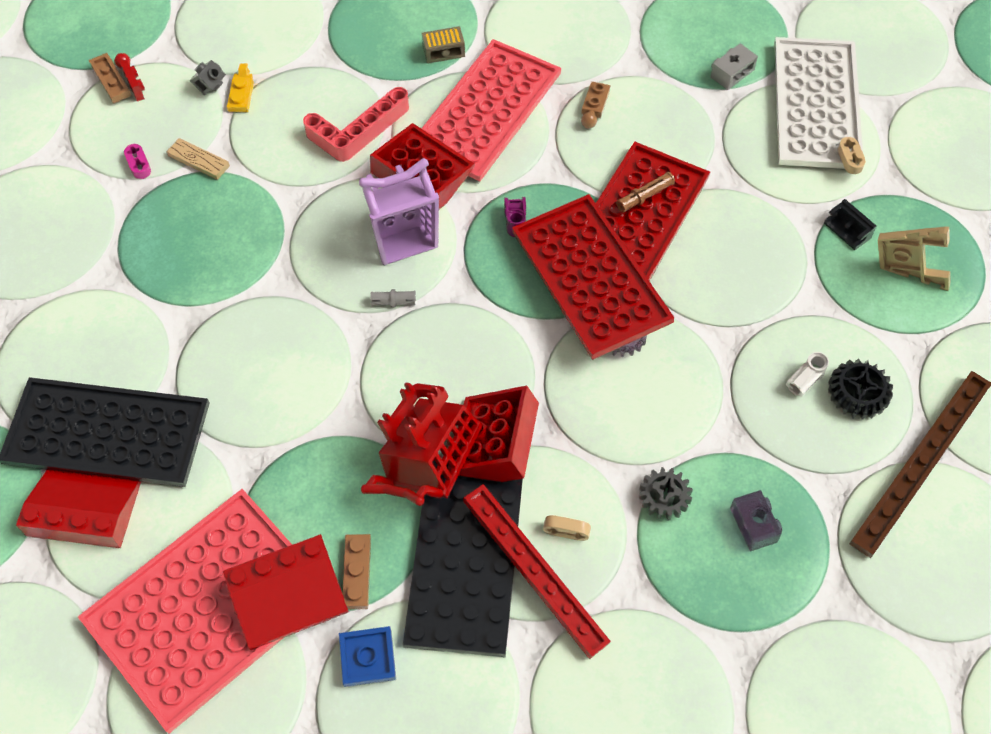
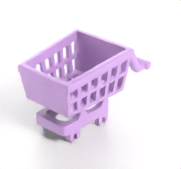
M425 158L406 171H403L401 165L395 166L396 174L385 178H373L369 174L366 175V178H360L359 185L363 187V193L369 207V216L383 265L439 247V195L434 191L426 169L429 162ZM418 173L420 174V176L415 177V178H412V177H414L416 174H418Z

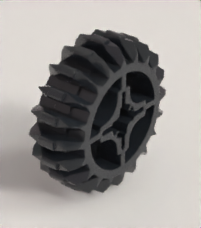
M859 358L855 362L849 359L846 364L841 363L833 371L832 377L828 381V393L832 394L830 397L831 401L837 402L836 408L842 407L844 409L843 415L847 412L852 413V419L856 415H859L862 420L867 415L871 419L876 414L880 415L889 406L893 397V392H891L893 384L889 383L891 376H884L885 369L878 370V364L869 365V360L862 363Z

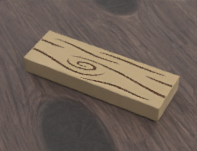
M178 138L167 151L169 157L216 180L230 167L229 161L181 138Z

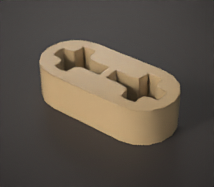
M852 137L843 138L838 147V153L843 166L848 173L859 174L866 163L861 147L856 139Z
M548 515L545 517L543 531L554 536L586 541L590 536L591 525L581 520Z

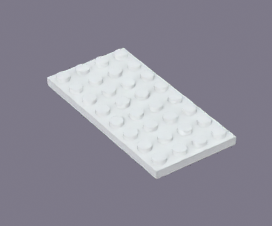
M776 37L774 49L778 165L845 169L838 153V147L843 138L852 137L856 139L863 152L855 42Z

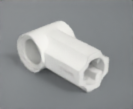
M821 352L810 354L807 361L786 382L789 391L794 395L802 397L817 380L824 376L829 365L828 357ZM813 364L818 365L820 368L813 367Z

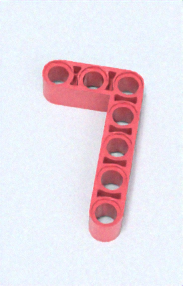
M403 87L393 88L343 130H339L316 113L307 114L303 119L306 136L336 160L348 161L409 110L408 92Z

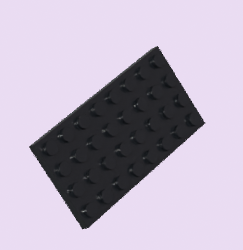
M29 377L0 452V463L186 487L210 402L208 398Z
M433 460L432 463H433V465H434V467H435V469H436V468L438 467V465H437V463L435 462V460ZM442 473L440 478L445 483L446 478ZM458 476L448 498L424 496L403 648L506 657L515 566L466 506L463 499L484 484L515 524L519 526L523 479L501 482Z

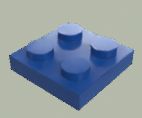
M391 626L339 633L344 687L396 680Z

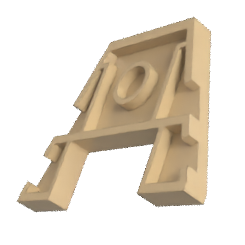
M949 227L880 233L878 237L880 269L907 278L909 275L921 278L922 283L929 285L930 282L941 285L940 289L949 291L951 284L950 271L926 268L925 245L948 247L950 241Z

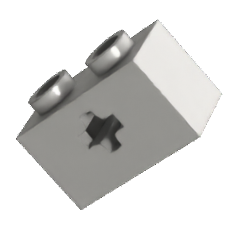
M740 43L713 62L711 78L729 90L755 70L758 56Z

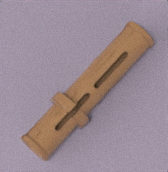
M666 172L645 186L631 190L629 195L617 200L616 205L619 211L624 213L635 205L639 206L644 203V200L673 185L675 182L674 176L670 172Z

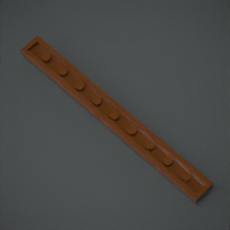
M973 371L969 373L849 543L851 546L870 559L872 558L991 386L990 381Z

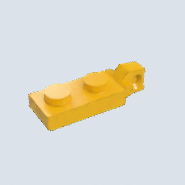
M240 63L238 74H234L227 104L228 112H249L254 82L253 76L248 69V63Z

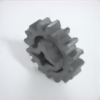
M661 467L660 473L653 469L650 476H644V483H641L639 488L642 491L639 493V499L644 500L642 503L643 508H650L649 515L656 512L658 513L657 519H661L662 515H666L667 520H670L672 514L679 518L681 511H687V504H691L692 501L690 495L693 489L687 487L689 479H681L682 472L675 475L674 468H671L669 472H665L664 467ZM668 488V495H666V499H663V492H665V489Z

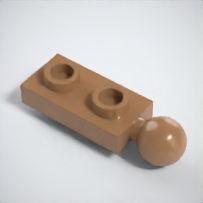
M591 81L581 113L583 115L581 123L585 128H593L597 123V118L602 117L611 85Z

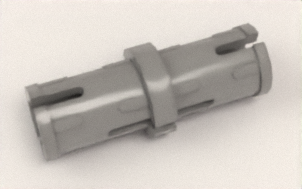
M391 289V292L372 291L371 306L391 305V307H396V305H416V291H396L395 289Z

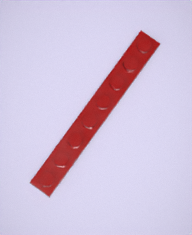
M481 485L465 496L463 502L586 656L591 659L611 643L610 639L485 485Z

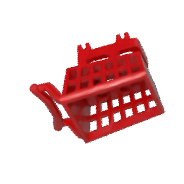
M406 382L404 384L406 389H400L402 401L393 414L390 416L387 413H383L382 417L384 420L379 419L377 422L387 439V442L379 451L386 477L372 475L368 482L361 486V492L363 494H388L402 497L417 506H422L425 495L434 498H448L483 425L463 404L446 402L449 395L444 387L420 383L412 386L411 383ZM451 431L454 434L453 439L449 435ZM464 431L468 434L466 439L463 437ZM445 440L449 444L448 448L444 445ZM458 442L462 444L461 450L457 446ZM439 450H440V451L442 452V454L444 455V456L442 457V459H441V457H440L439 454H438ZM453 452L457 456L456 461L451 456ZM433 460H435V462H436L437 465H438V467H437L436 469H435V467H434V465H433V463H432ZM447 463L452 467L450 472L446 467ZM442 473L446 478L445 483L440 478Z

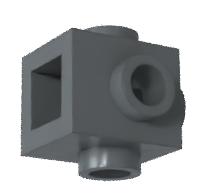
M210 60L207 63L201 62L194 69L196 74L189 81L205 95L213 91V89L216 91L223 84L221 80L226 74L217 63Z

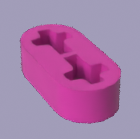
M138 144L128 145L124 150V155L133 176L137 179L147 178L151 174V168L142 147ZM136 153L138 157L134 158L132 154ZM142 165L143 169L139 170L137 166Z

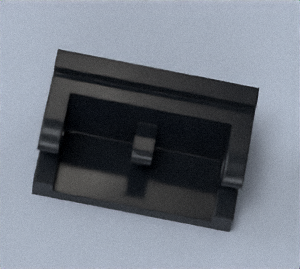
M846 199L831 209L829 212L830 216L824 221V224L854 250L869 241L877 227Z

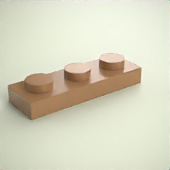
M108 53L89 60L91 67L113 104L132 96Z
M370 534L345 536L343 597L348 609H369Z

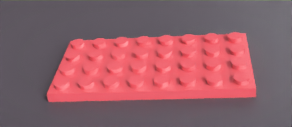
M493 39L422 129L475 163V168L468 176L481 181L561 74V67Z

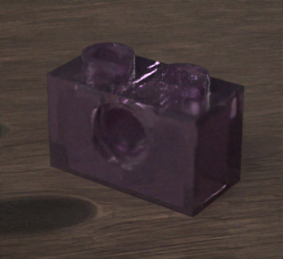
M761 490L733 499L730 510L750 552L778 542L782 535V526L780 521L774 518L771 512V503L767 497H764ZM752 517L760 518L763 523L755 522Z

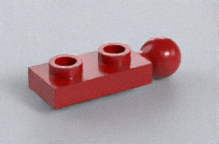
M126 53L117 54L114 59L115 64L123 70L137 102L144 100L142 91L145 88L141 79H136L139 76L135 66L130 67V57Z

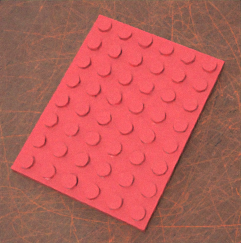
M243 489L234 494L78 616L79 620L168 734L281 640L279 639L249 650L223 574V570L292 545Z

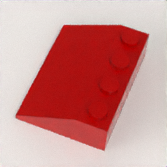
M411 123L370 154V173L378 178H385L396 174L395 166L401 165L403 171H406L421 159H427L429 165L426 169L434 191L439 195L440 210L448 203L475 168V163L414 123ZM418 173L412 178L418 177L420 174Z
M526 385L465 397L464 406L483 426L459 476L501 482L524 479L539 402L529 387ZM464 431L463 437L466 439L468 434ZM458 442L457 446L461 450L462 444ZM453 452L451 456L456 461L457 456ZM449 464V465H448V470H449V472H450L451 469H452V467H451L450 464Z
M46 470L25 500L16 526L27 537L121 549L141 482Z
M321 534L223 570L229 594L249 650L349 613Z

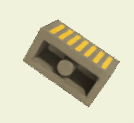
M460 26L422 33V44L427 64L465 57V42Z

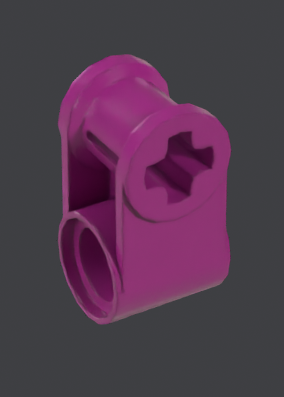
M526 197L521 199L504 198L507 233L512 237H515L512 227L526 221Z

